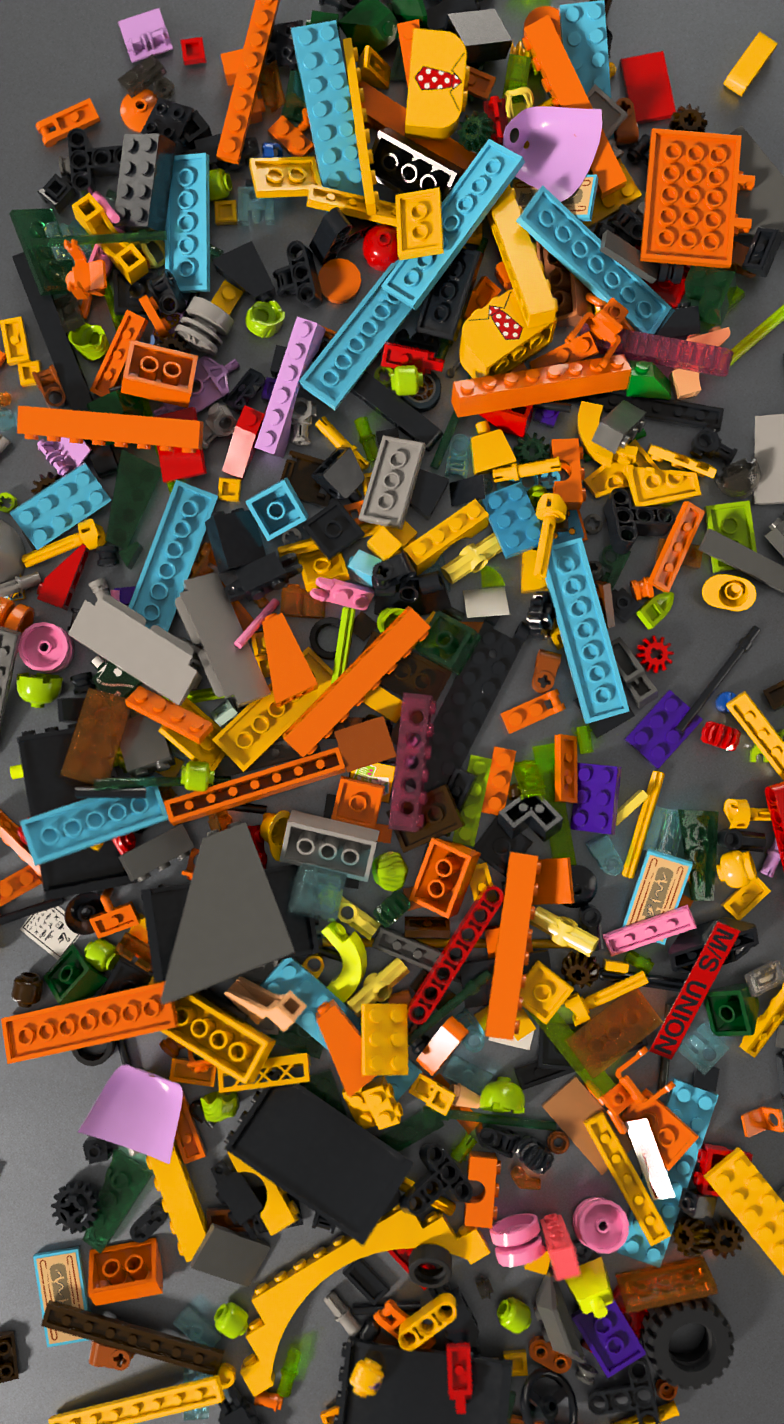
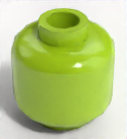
M221 168L209 170L210 201L227 198L233 188L229 173H225Z
M415 365L396 366L394 372H391V389L398 396L416 395L419 387L423 386L422 372L418 373Z
M188 761L186 766H182L181 784H184L186 790L204 792L208 789L209 784H213L214 771L210 770L209 763Z
M102 938L89 942L84 950L86 954L85 960L100 972L112 970L119 959L118 948Z
M509 1297L498 1306V1320L504 1328L519 1334L530 1326L532 1320L530 1307L515 1297Z
M236 1303L222 1304L215 1313V1327L226 1337L235 1339L247 1331L249 1326L248 1313Z

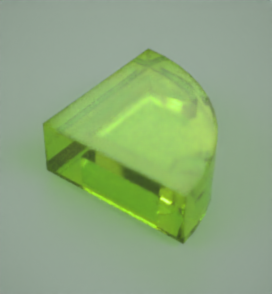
M485 566L480 570L482 588L505 586L502 576L495 569Z

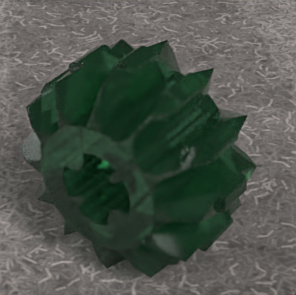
M473 111L472 116L465 114L466 121L459 122L462 129L456 132L460 136L458 141L467 151L479 153L488 139L493 141L491 135L496 133L493 128L495 123L486 113Z
M526 433L524 440L522 438L517 439L518 445L513 447V451L517 453L514 455L516 460L521 459L519 464L545 460V458L550 457L551 453L546 451L550 448V444H543L545 441L544 436L538 440L537 433H534L532 438ZM530 448L534 449V456L530 455Z
M397 890L374 909L373 915L385 928L390 927L408 911L411 903L405 894Z

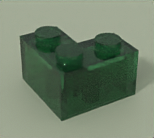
M691 266L684 282L686 298L700 301L698 305L700 321L722 325L736 290V273L712 267Z

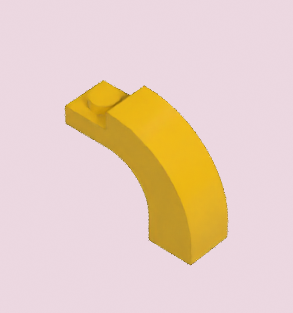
M581 401L578 412V436L585 452L594 461L610 468L612 467L613 460L623 465L636 464L639 447L627 445L625 449L620 448L614 454L591 441L602 420L603 405Z

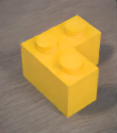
M404 521L402 530L382 526L367 541V547L375 557L382 559L383 562L402 553L405 547L416 540L418 532L406 521Z

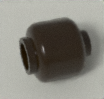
M23 972L14 979L11 997L14 1001L18 1002V1006L29 1008L32 1004H36L41 1000L44 982L36 973Z

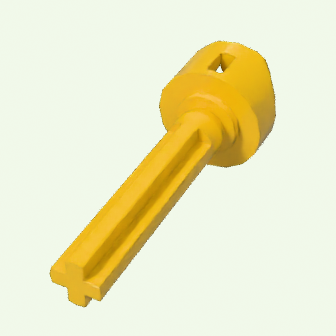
M543 494L537 503L536 517L543 521L533 577L538 578V580H543V578L547 577L556 523H561L566 519L567 506L558 494Z
M86 519L78 523V533L46 545L39 550L22 555V562L28 568L77 548L82 544H85L92 551L107 542L105 531L102 526L94 522V519Z
M727 799L724 803L723 811L731 824L729 829H747L750 821H771L768 808H750L746 799Z
M641 971L591 994L585 999L583 996L580 997L577 991L569 995L564 1005L573 1011L572 1020L574 1025L577 1026L591 1019L588 1014L590 1013L589 1009H594L649 982L644 971Z

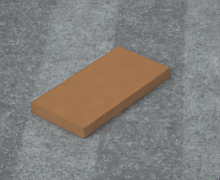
M575 1075L542 1104L545 1111L601 1175L609 1169L583 1121L603 1111L626 1154L634 1148L630 1137L626 1133L620 1134L606 1110Z

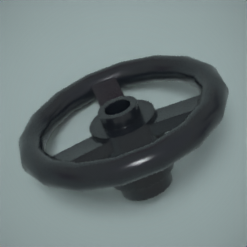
M544 1367L535 1369L526 1377L520 1397V1408L524 1424L541 1422L555 1424L554 1419L558 1415V1404L565 1397L569 1407L568 1424H578V1406L575 1394L569 1382L561 1374ZM545 1377L554 1380L560 1386L552 1395L539 1396L532 1390L533 1384L539 1378Z

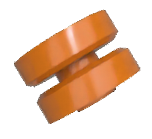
M0 597V626L21 632L22 635L24 630L34 622V608L21 603L16 606L15 601Z

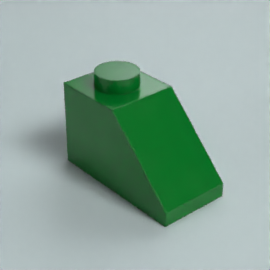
M630 361L632 370L626 389V396L671 399L670 380L653 362Z

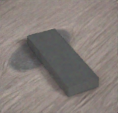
M609 230L602 234L600 246L602 253L651 284L657 280L659 263L640 261V250Z

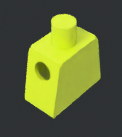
M602 1257L578 1266L580 1275L565 1278L564 1281L584 1314L593 1312L596 1318H603L608 1313L606 1306L613 1303L614 1299L607 1269Z

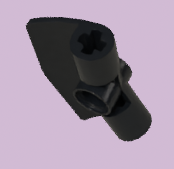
M440 571L415 576L408 582L400 583L386 590L375 588L374 614L379 615L384 609L390 607L406 609L409 606L419 616L451 608L448 592Z

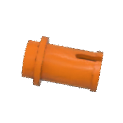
M263 1391L255 1396L254 1405L273 1408L276 1412V1410L282 1409L284 1395H281L279 1391L277 1394Z

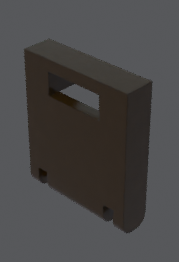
M290 450L289 456L297 460H286L280 480L286 477L289 479L300 501L321 508L327 507L331 496L328 493L326 495L319 493L321 486L311 476L325 460Z

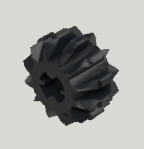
M525 1135L515 1149V1154L519 1161L537 1174H545L555 1160L554 1154L550 1149L533 1136Z

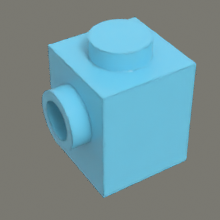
M358 550L355 556H351L347 562L349 578L369 588H373L372 570L377 563L382 562V559Z

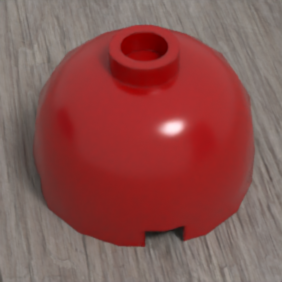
M387 224L375 225L365 235L362 251L370 267L385 272L391 263L399 260L397 228L395 226Z

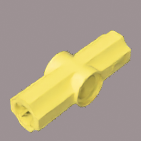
M492 533L476 545L475 543L467 545L462 549L459 556L441 567V572L448 583L453 585L470 572L476 573L486 566L488 560L502 552L495 534Z
M327 884L315 899L316 902L336 915L341 922L347 923L369 940L381 925V923L361 910L354 902L349 901ZM343 907H351L354 910L353 917H344L342 913Z
M539 906L535 910L534 920H530V925L550 935L551 940L561 946H570L588 957L592 955L597 947L599 938L579 928L578 924L568 917H559Z
M395 958L379 973L369 974L363 982V987L346 1002L347 1006L360 1018L361 1004H375L377 1001H386L391 996L393 987L409 973L408 968L399 958Z

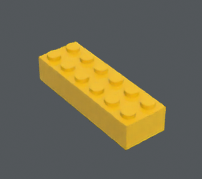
M152 977L148 985L156 984L154 977ZM197 992L176 1000L175 1007L179 1027L162 1030L161 1032L243 1084L247 1085L255 1082L276 1040L250 1024L240 1022Z

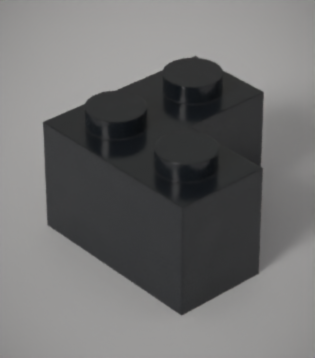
M532 787L499 811L497 824L511 839H514L530 827L543 842H546L561 830L563 817Z

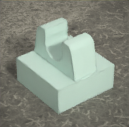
M227 699L214 709L211 715L220 727H225L228 725L227 721L235 718L238 712Z

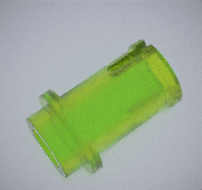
M589 725L576 727V732H574L575 735L577 734L580 754L594 752L590 734L592 729L589 728Z
M634 950L628 951L624 958L625 962L644 971L647 975L654 966L651 958L647 959Z
M467 1132L456 1148L451 1149L452 1153L450 1156L460 1164L467 1160L466 1156L475 1144L478 1143L473 1138L467 1145L466 1143L471 1138V1135Z

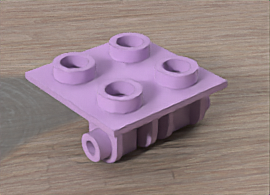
M159 8L118 21L132 63L173 49Z
M61 437V442L41 439L37 445L38 450L46 456V460L50 461V465L57 469V473L60 476H64L81 465L92 450L84 440L83 444L69 443L70 438Z

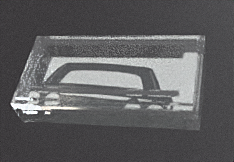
M772 960L744 975L751 997H757L784 983V973L779 960Z

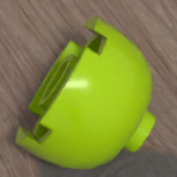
M18 673L16 675L17 692L24 701L31 703V707L44 708L46 703H52L61 693L63 677L47 673H36L30 675V677L29 673Z
M497 1077V1081L489 1082L483 1088L479 1108H482L484 1111L497 1113L511 1112L512 1109V1114L525 1113V1096L522 1089L517 1084L511 1082V1078Z

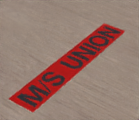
M717 921L649 1052L672 1060L740 933L739 930Z

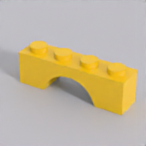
M90 193L71 205L76 220L131 285L149 272L146 259L132 243L130 244L122 238L108 219L104 209Z
M474 499L405 547L404 553H407L417 573L416 575L418 576L434 565L440 555L452 544L466 537L471 539L488 527L489 514Z
M227 1152L238 1173H254L264 1182L267 1189V1202L260 1216L271 1236L300 1219L297 1215L299 1214V1209L294 1201L290 1202L286 1194L287 1192L233 1154Z

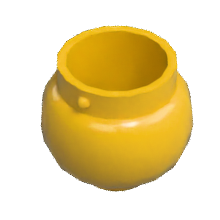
M728 851L721 856L720 864H716L720 881H725L731 888L744 887L750 881L757 879V872L750 851Z

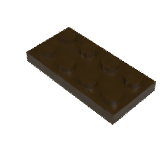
M376 631L372 632L362 653L380 635V633ZM412 651L406 658L401 657L396 663L397 667L390 674L386 673L380 679V685L431 712L452 672Z

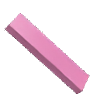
M685 905L603 934V940L612 957L697 928L689 906Z

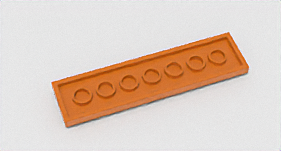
M160 982L1 1018L7 1064L179 1027L175 1001L162 1005L160 1000L165 982Z

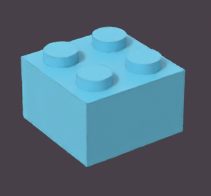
M287 477L245 501L267 541L306 521L309 517Z

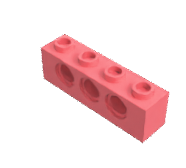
M546 1215L544 1219H540V1224L556 1279L561 1280L580 1275L574 1246L562 1215Z

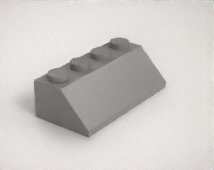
M292 810L287 821L279 861L368 882L380 831Z

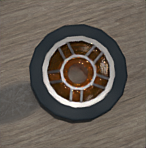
M433 371L430 374L425 373L423 375V386H420V388L425 389L423 393L400 396L402 400L419 413L430 411L440 400L441 383Z

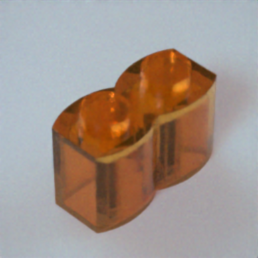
M287 584V587L282 588L280 613H283L284 617L325 618L326 601L323 602L312 598L310 595L311 591L307 592L306 589H301V585Z

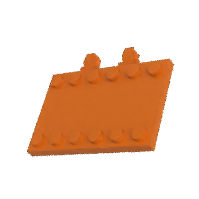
M652 128L640 261L730 269L734 236H738V233H749L752 225V219L738 218V214H736L737 193L740 190L751 191L755 185V176L743 175V171H739L742 136Z

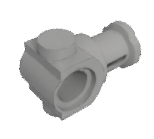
M301 397L296 398L291 426H293L291 444L308 445L311 443L309 439V426L312 425L313 417H317V403H312V401ZM299 406L307 408L304 414H297L295 412Z
M217 403L210 407L208 411L209 418L205 420L206 425L203 427V448L207 449L209 447L208 444L217 436H228L234 433L237 422L229 408L225 405Z

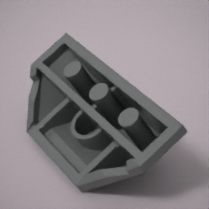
M551 1266L548 1268L547 1275H544L535 1295L537 1306H534L533 1309L538 1321L542 1320L544 1328H541L544 1340L546 1343H551L554 1351L582 1364L586 1363L583 1349Z

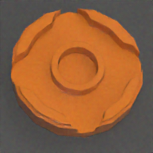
M341 258L332 259L322 266L318 274L322 295L331 303H348L360 291L362 283L360 271L349 260Z

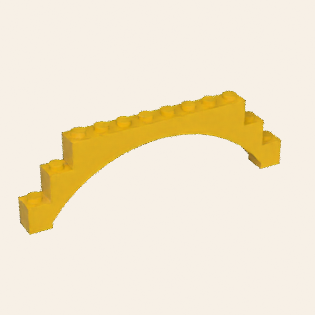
M410 1201V1203H409V1204H410V1208L413 1210V1209H414V1206L412 1205V1203H411V1201ZM398 1204L380 1218L364 1246L356 1242L349 1235H340L333 1240L332 1245L327 1248L324 1246L320 1247L313 1253L312 1257L307 1260L303 1258L293 1265L294 1268L287 1272L285 1270L279 1272L271 1282L259 1284L254 1289L251 1301L261 1318H256L249 1324L246 1338L255 1353L248 1355L243 1360L240 1371L253 1396H257L274 1385L276 1374L273 1371L276 1351L284 1330L296 1309L312 1290L335 1271L360 1258L394 1249L416 1248L423 1244L442 1246L450 1254L468 1259L469 1263L473 1264L490 1253L489 1244L478 1227L462 1225L458 1232L455 1233L443 1212L438 1211L436 1213V1211H433L426 1215L424 1221H422L419 1215L404 1213L400 1208V1204Z

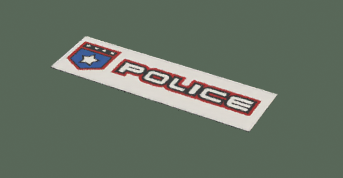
M647 1118L625 1122L652 1199L659 1200L675 1197Z

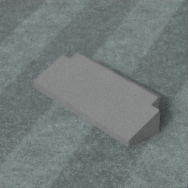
M214 572L184 580L183 587L185 592H181L180 597L176 598L175 605L192 643L196 645L201 643L203 649L199 651L198 657L217 697L224 696L225 699L234 695L237 708L271 695L248 641L241 649L234 645V642L244 631L225 593L218 573Z
M110 595L104 596L103 599L99 597L95 605L85 600L68 635L165 698L181 706L201 678L198 671L190 667L194 661L193 648L157 625H153L150 629L145 626L146 619L142 615Z

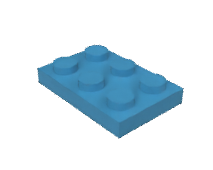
M522 481L485 495V499L480 500L483 508L489 514L490 525L506 559L538 547L542 526L536 517V512Z

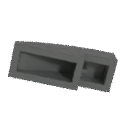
M620 637L613 640L611 645L622 685L640 709L658 698V690L647 677L645 669Z

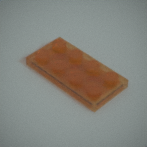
M88 688L63 765L62 776L107 787L131 708L126 706L125 700L127 698Z
M636 988L613 1001L565 1039V1042L590 1076L595 1078L664 1022L640 990Z
M704 1256L664 1264L660 1268L654 1266L616 1275L617 1285L627 1313L718 1294L717 1285Z

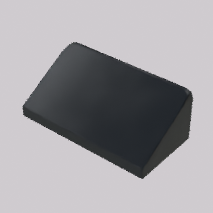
M757 228L742 269L761 277H767L782 241L779 229Z

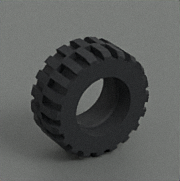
M679 1289V1293H675L674 1290L667 1292L668 1296L664 1298L662 1296L656 1299L657 1303L654 1306L651 1304L647 1309L649 1315L643 1317L642 1324L644 1328L640 1330V1336L643 1340L642 1346L652 1367L662 1380H666L668 1384L674 1387L678 1384L681 1389L688 1390L689 1386H692L694 1390L702 1388L701 1385L705 1383L707 1386L712 1384L714 1378L718 1377L719 1379L724 1374L722 1372L724 1367H729L731 1363L729 1356L732 1357L734 1354V1347L732 1346L734 1335L731 1332L728 1320L711 1298L701 1295L696 1290H691V1293L687 1289ZM691 1323L705 1326L704 1337L694 1350L682 1354L669 1351L670 1339L677 1329Z

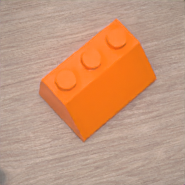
M130 340L121 393L188 408L198 356Z
M434 837L431 838L409 900L447 919L457 915L481 853L459 843Z
M150 1238L141 1243L134 1241L89 1250L88 1295L95 1306L163 1294V1269L157 1238Z

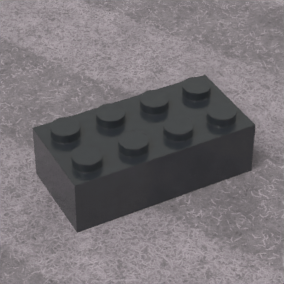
M389 127L378 131L372 147L374 164H370V170H375L376 181L398 194L440 188L441 201L443 202L463 175L464 169Z
M159 133L124 134L115 202V212L119 215L120 221L113 223L114 227L128 233H165L176 142Z

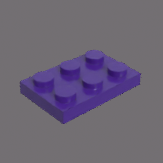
M668 690L624 740L656 769H659L703 719L697 714L682 734L676 731V726L689 711L690 707L671 690Z
M577 763L578 803L573 804L570 829L615 835L622 767Z
M615 1299L613 1303L606 1306L608 1313L603 1318H596L593 1312L584 1314L581 1309L571 1314L573 1322L607 1378L646 1355L642 1344Z

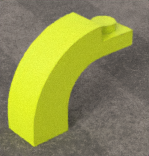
M333 919L321 932L340 953L342 971L333 978L327 988L344 1003L352 996L365 976L367 954L358 933L354 931L348 935L344 926Z

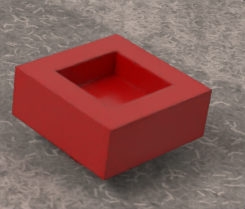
M202 37L181 40L184 65L206 63Z

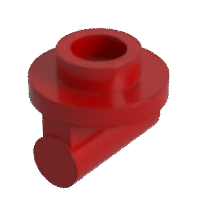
M129 833L112 839L120 855H123L135 848L136 838L133 833Z

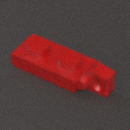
M385 342L381 366L395 369L396 366L415 365L418 373L422 372L424 375L425 373L430 374L431 370L442 372L445 360L434 357V353L428 350Z
M470 1343L446 1344L448 1394L450 1400H455L456 1414L466 1413L465 1399H471L472 1395Z

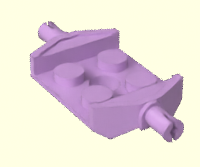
M207 356L197 360L194 382L201 383V389L198 392L191 393L188 408L194 407L196 408V413H199L223 396H228L230 389L227 376L230 372L240 367L235 358L225 366L218 364ZM164 403V406L153 411L155 416L185 409V407Z

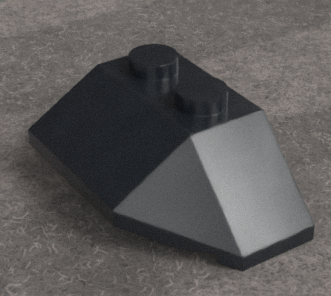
M722 917L680 933L668 951L672 971L690 974L717 921L740 931L723 965L737 961L752 947L759 944L756 925Z

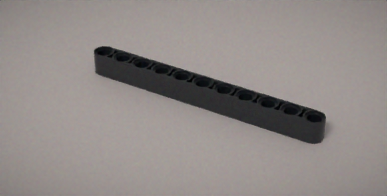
M34 248L12 256L70 408L71 410L89 412L87 404L94 401L89 391V386L73 345L68 339V332ZM83 439L92 449L89 456L99 478L120 471L112 445H92V440Z

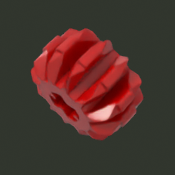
M653 635L650 641L647 638L642 640L644 646L637 645L636 648L642 653L635 654V657L642 658V661L639 663L641 665L646 664L645 672H649L652 668L653 673L656 674L659 672V668L665 671L667 670L666 664H672L673 661L668 656L674 655V651H667L671 643L663 645L664 637H660L657 642L656 636ZM657 650L659 655H657L656 657H658V659H652L650 654Z
M708 721L702 729L701 741L728 751H735L740 742L741 732L735 728Z

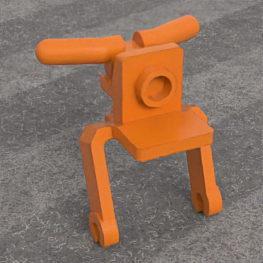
M72 239L71 243H69L68 240H64V248L67 249L75 261V267H72V271L67 274L65 279L67 290L71 291L77 300L83 299L79 316L81 319H87L93 298L92 294L96 296L105 295V288L107 287L105 261L100 259L87 263L86 255L78 245V241Z
M588 292L585 295V299L601 310L595 315L591 312L586 313L564 342L569 345L577 336L584 323H587L591 334L595 338L607 340L611 343L610 348L597 366V369L602 371L608 365L609 359L621 342L618 333L623 329L627 335L631 336L635 333V330L625 319L629 311L617 300L611 298L608 302H605L593 293Z
M646 1046L638 1050L633 1057L616 1069L615 1076L619 1082L610 1088L607 1093L604 1094L589 1079L584 1082L587 1090L602 1106L605 1104L608 1108L606 1112L620 1134L627 1132V1127L619 1115L634 1101L640 1108H646L676 1086L673 1081H670L642 1102L645 1098L629 1076H621L623 1070L649 1051Z

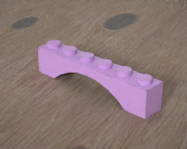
M300 317L296 318L254 448L282 458L284 457L290 439L294 405L300 388L299 380L305 374L319 351L326 330L318 323Z

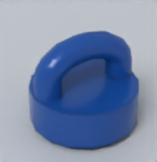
M264 142L262 144V157L274 158L273 149L278 151L276 158L283 157V149L278 143Z
M729 691L719 694L715 702L716 708L724 714L731 713L726 703L737 695Z

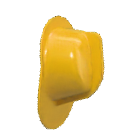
M717 574L705 582L702 587V596L713 607L731 611H743L751 607L756 600V589L745 578Z
M286 810L279 811L278 813H264L260 826V836L269 844L271 855L276 861L280 860L287 821L290 816V812Z

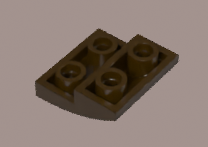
M14 1331L0 1332V1383L19 1379Z

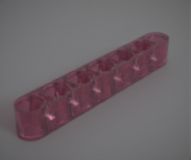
M584 323L579 336L590 331L587 323ZM622 329L618 333L621 342L613 355L624 354L626 359L653 362L656 365L721 377L728 375L733 357V351L728 348ZM593 336L599 350L598 354L605 355L611 343Z

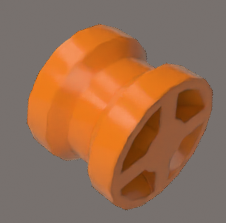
M648 576L643 577L640 581H630L631 594L637 602L645 597L648 599L654 597L653 586L647 583L649 580Z

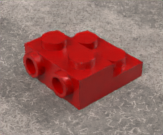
M703 1143V1148L698 1150L697 1161L700 1163L699 1172L696 1171L694 1173L693 1183L701 1194L720 1197L703 1175L733 1151L732 1149H727L725 1146ZM743 1151L752 1162L753 1155L750 1152Z

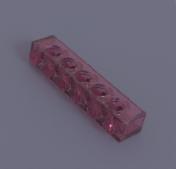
M403 693L389 829L419 832V828H423L424 814H421L422 805H425L427 792L423 791L424 782H428L429 769H426V761L431 758V746H428L429 737H433L434 732L431 715H435L436 701H433L431 695ZM421 711L424 719L421 723L415 724L413 716L416 712ZM414 734L421 736V743L418 746L411 744V737ZM413 756H416L419 760V765L415 769H411L408 765L409 759ZM409 779H414L416 782V789L412 792L406 789V782ZM408 801L414 806L413 812L409 815L403 810L404 804Z

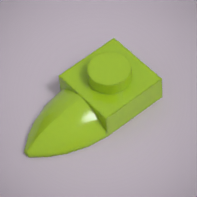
M663 592L647 600L638 609L636 614L648 630L654 628L668 614L673 605L674 593Z

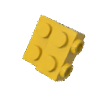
M385 1076L372 1079L351 1097L347 1095L345 1088H343L342 1095L355 1122L362 1128L367 1129L377 1126L380 1130L400 1124L403 1109L401 1104L396 1102L393 1087L387 1082Z

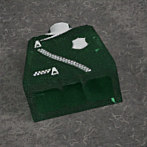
M100 655L91 661V664L98 671L92 677V681L108 705L113 709L119 707L139 685L143 684Z

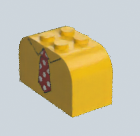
M413 28L405 122V137L436 141L447 139L456 131L461 112H465L468 91L464 90V88L467 89L470 67L466 66V48L462 40L451 32Z
M511 289L499 297L495 296L488 305L482 309H476L463 324L459 350L460 363L472 378L509 373L552 343L558 318L555 316L552 323L527 328L514 290Z

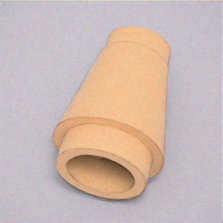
M460 1083L450 1085L449 1090L456 1094L452 1106L479 1108L480 1095Z

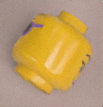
M365 1358V1361L359 1360L350 1376V1383L354 1386L353 1392L363 1398L367 1394L375 1395L384 1378V1374L381 1371L382 1366L369 1358Z

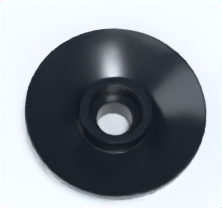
M571 865L573 889L578 886L580 890L574 892V903L562 905L569 908H580L590 903L595 897L598 888L597 879L587 867Z
M95 892L79 894L68 903L64 919L67 927L72 932L79 935H88L95 932L89 918L92 915L106 911L100 900V894ZM88 908L85 913H81L83 909Z

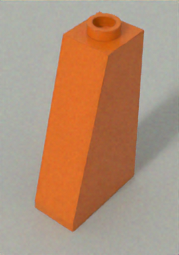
M273 613L265 617L262 626L274 699L278 708L317 690L318 683L283 613L278 615Z
M333 999L329 1003L328 1001L322 1003L317 1008L318 1012L315 1015L345 1091L351 1097L376 1076H362V1034Z

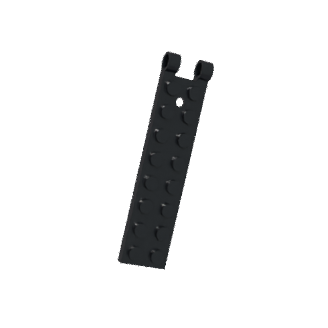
M501 615L485 617L423 741L425 745L415 757V762L411 765L403 781L404 784L424 794L443 785H448L455 768L462 767L524 641L531 631L529 624L521 621L513 638L493 629ZM491 649L497 651V656L495 658H491L489 656V651Z

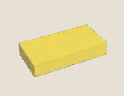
M638 790L617 809L616 826L648 798L644 790Z

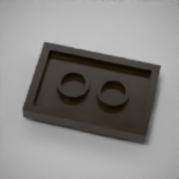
M447 784L386 812L403 853L430 842L433 837H442L465 826Z

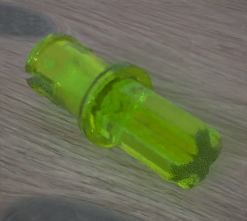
M367 416L357 418L354 424L360 437L359 443L363 445L368 461H375L378 454V448L374 440L376 435L371 431Z
M290 1348L288 1350L285 1365L280 1371L282 1376L277 1394L282 1397H290L294 1379L298 1377L297 1368L301 1352L297 1348Z

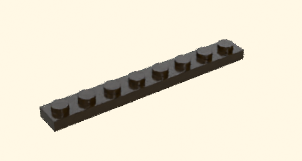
M49 1300L41 1326L212 1376L218 1375L225 1350Z

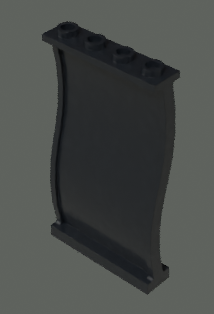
M103 719L90 721V726L83 727L81 723L67 725L68 729L59 730L58 726L44 729L45 733L36 734L35 730L21 732L22 736L16 739L30 817L87 799L75 798V786L96 787L92 780L84 773L80 763L97 751H101L107 760L114 758L110 722L104 723ZM105 779L104 786L109 785L112 787L113 781ZM112 840L106 841L99 851L89 847L39 865L45 901L138 883V880L131 881L118 858L121 855Z
M286 865L264 869L295 953L278 960L320 953L319 948H323L321 934L317 935L315 926L319 925L317 912H313L312 903H315L314 890H309L308 881L312 880L310 868ZM191 883L141 890L155 983L166 981Z
M276 1069L275 1072L270 1071L267 1077L272 1081H276L283 1073ZM298 1083L266 1087L262 1092L257 1091L250 1101L253 1105L249 1112L245 1110L237 1122L240 1125L235 1132L231 1130L224 1142L227 1145L224 1149L364 1246L414 1162Z
M349 1336L347 1342H343L341 1357H345V1362L339 1371L338 1381L342 1382V1388L337 1391L336 1405L339 1406V1414H335L333 1424H507L513 1360L503 1359L501 1361L470 1354L472 1395L471 1399H465L466 1413L456 1414L455 1400H450L448 1394L447 1351L419 1348L407 1351L400 1346L365 1341ZM365 1358H369L382 1366L381 1371L384 1374V1378L375 1395L367 1394L363 1398L353 1392L354 1386L350 1383V1376L359 1360L365 1361Z

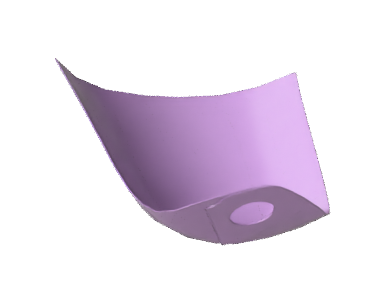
M537 106L521 111L507 124L503 136V147L522 156L525 160L524 165L515 177L536 189L543 185L560 202L571 197L581 186L594 160L602 131V110ZM513 128H517L519 131V137L515 143L510 141V132ZM528 141L530 145L527 149H524L523 146Z
M122 1065L115 1070L106 1083L78 1133L124 1146L170 1164L182 1106V1087L178 1083L154 1073L129 1065Z

